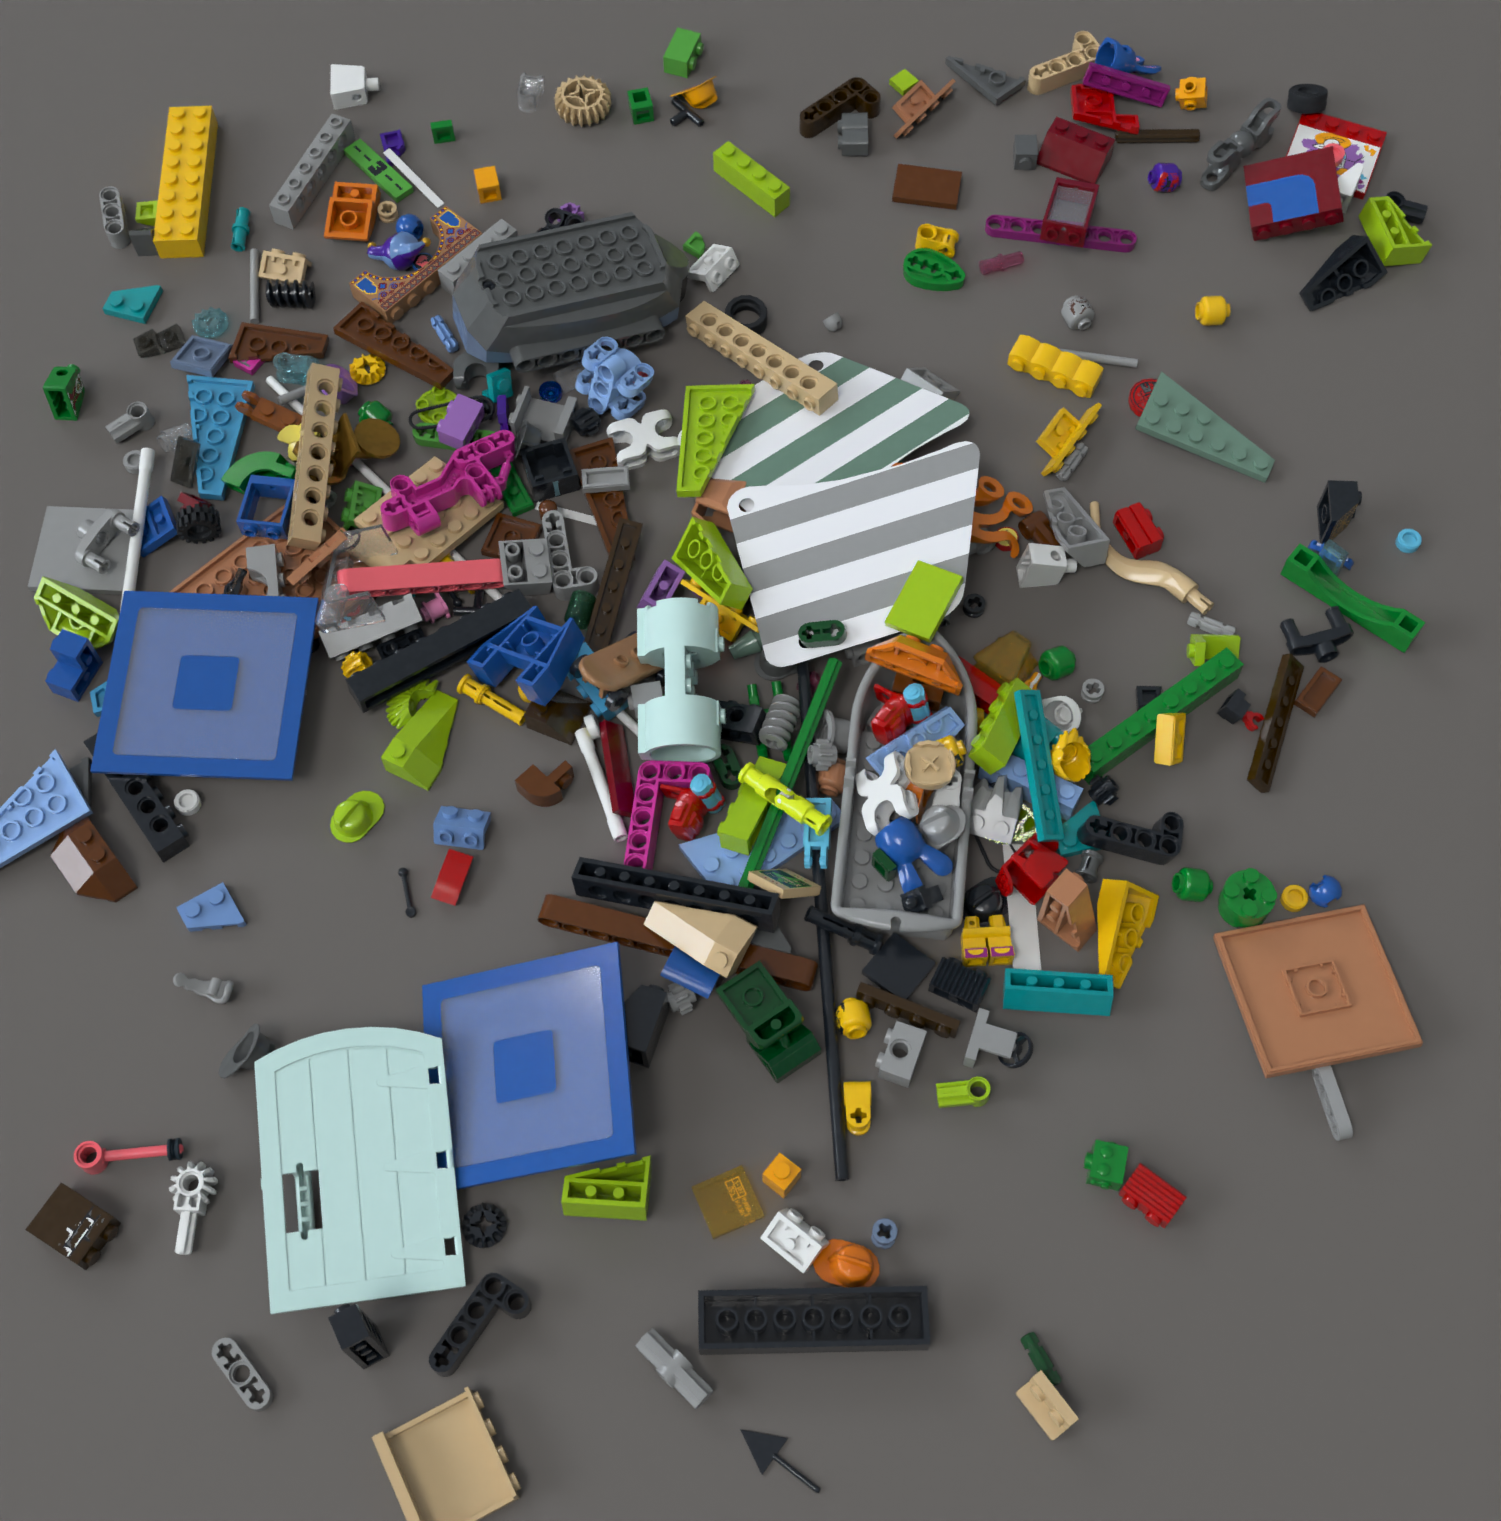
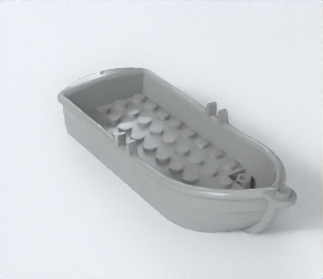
M937 631L931 643L921 639L920 643L928 646L935 644L942 647L944 652L949 654L963 684L959 696L947 691L943 692L939 710L945 706L951 707L965 724L956 734L955 738L957 741L962 740L967 750V754L963 755L964 763L956 768L962 776L959 808L966 815V826L959 838L938 849L947 855L953 863V869L950 874L942 877L938 876L920 859L914 861L912 865L925 888L938 885L944 900L932 904V908L920 913L907 912L902 906V898L900 897L904 892L899 880L898 870L896 869V877L888 882L872 866V854L878 849L875 843L876 836L866 829L862 807L868 798L858 794L855 776L865 769L875 773L878 778L880 777L865 759L885 746L876 741L871 726V721L884 706V703L877 700L873 687L875 684H878L891 691L896 672L871 663L858 687L850 719L831 910L837 918L853 925L856 923L861 924L865 929L873 933L880 932L892 935L895 932L899 936L946 940L952 934L953 929L959 927L963 920L971 804L975 776V762L968 757V754L972 748L971 742L977 736L978 717L975 694L967 671L955 650ZM902 632L900 635L906 637L908 634ZM911 724L909 727L906 728V731L913 728L914 726ZM936 789L929 798L925 811L932 806ZM895 810L890 816L889 823L901 817ZM916 816L911 818L915 825L918 826L916 824Z

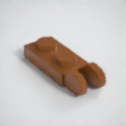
M248 390L243 391L241 396L245 401L255 405V409L249 404L240 401L235 405V409L238 412L278 432L288 425L299 426L302 422V415L263 397L260 398L257 394Z

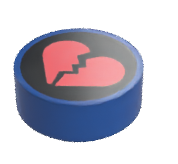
M419 253L412 264L414 271L426 265L433 258L432 255Z

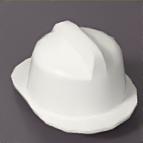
M1067 696L1042 699L1045 718L1058 726L1062 732L1066 730L1069 733L1073 728L1078 729L1083 711L1073 699Z

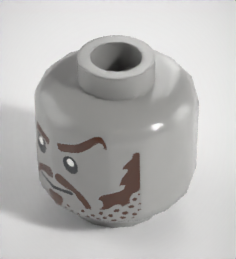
M1075 295L1063 303L1061 315L1070 329L1085 330L1091 325L1095 312L1085 297Z

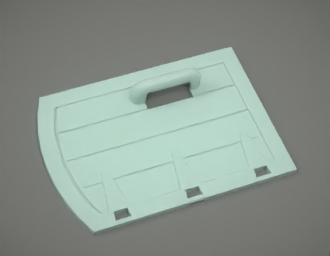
M347 1028L300 1039L276 1049L255 1061L262 1175L261 1190L263 1191L270 1314L466 1287L442 1038L399 1028ZM438 1067L439 1084H430L428 1069ZM446 1151L447 1168L438 1169L436 1153ZM316 1170L319 1171L323 1228L320 1229L315 1228L311 1171ZM286 1174H293L295 1178L298 1232L286 1233L282 1176ZM454 1237L456 1255L446 1256L444 1240Z

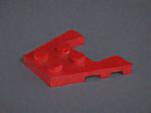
M1083 83L1071 85L1070 96L1073 120L1132 134L1139 133L1138 115L1115 113L1113 93L1086 86Z

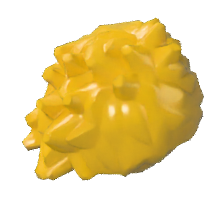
M1073 728L1069 733L1065 730L1063 735H1059L1058 743L1053 744L1052 750H1050L1053 771L1056 776L1064 780L1079 782L1091 770V752L1088 745L1083 741V737L1079 736L1076 728Z

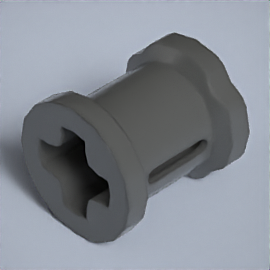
M1083 850L1080 867L1075 873L1079 874L1085 883H1096L1098 878L1096 873L1099 864L1103 863L1104 857L1096 851Z

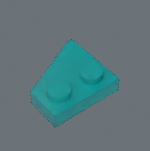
M160 285L112 291L102 309L106 315L146 324L163 290Z
M1094 801L1088 803L1062 825L1065 839L1059 841L1057 852L1060 856L1066 858L1079 855L1083 850H1101L1082 844L1077 837L1078 828L1090 816H1100Z

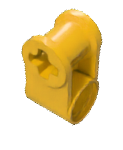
M922 224L917 230L915 247L916 249H933L952 258L955 255L954 247L959 240V234L953 229Z
M871 1081L843 1082L847 1129L853 1135H864L869 1131L871 1125ZM855 1117H861L862 1122L856 1123Z

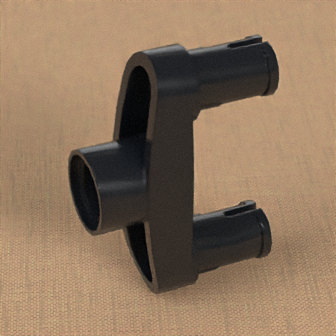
M1333 606L1326 610L1325 615L1332 627L1328 630L1301 636L1294 619H1286L1280 624V628L1287 641L1286 646L1289 653L1294 656L1315 654L1319 663H1326L1335 659L1339 655L1337 646L1348 641L1353 636L1354 631L1351 625L1346 623L1339 606Z

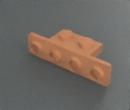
M952 79L936 95L922 80L910 89L892 107L906 123L896 132L894 137L897 139L901 134L906 136L914 128L912 126L913 122L920 123L927 116L925 113L927 109L932 111L940 103L938 101L940 97L945 99L953 91L951 86L956 81Z

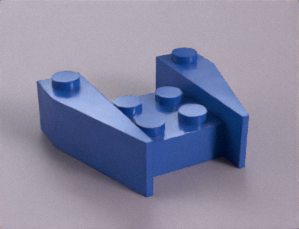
M533 606L483 643L470 657L467 664L480 682L493 687H497L514 666L523 669L524 671L515 681L528 700L546 706L561 688L585 637L573 618L570 617L561 627L547 622L539 608Z

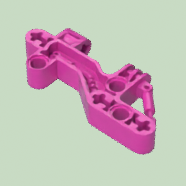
M500 430L455 450L441 475L418 487L408 476L397 475L393 477L390 481L392 498L383 502L380 507L383 527L388 531L395 532L410 526L417 536H421L439 528L441 520L438 512L456 505L463 495L472 496L481 507L487 506V502L493 503L495 498L501 500L503 497L502 491L506 489V482L511 470L510 462L515 457L514 434L508 430ZM502 464L499 476L493 478L488 470Z

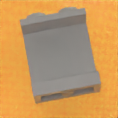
M525 386L522 394L517 396L516 409L510 413L508 425L511 426L512 433L516 436L522 422L528 420L530 424L541 430L542 443L564 437L567 442L573 429L571 418L575 417L574 412L579 410L578 400L576 397L568 396L565 405L531 398L530 388Z

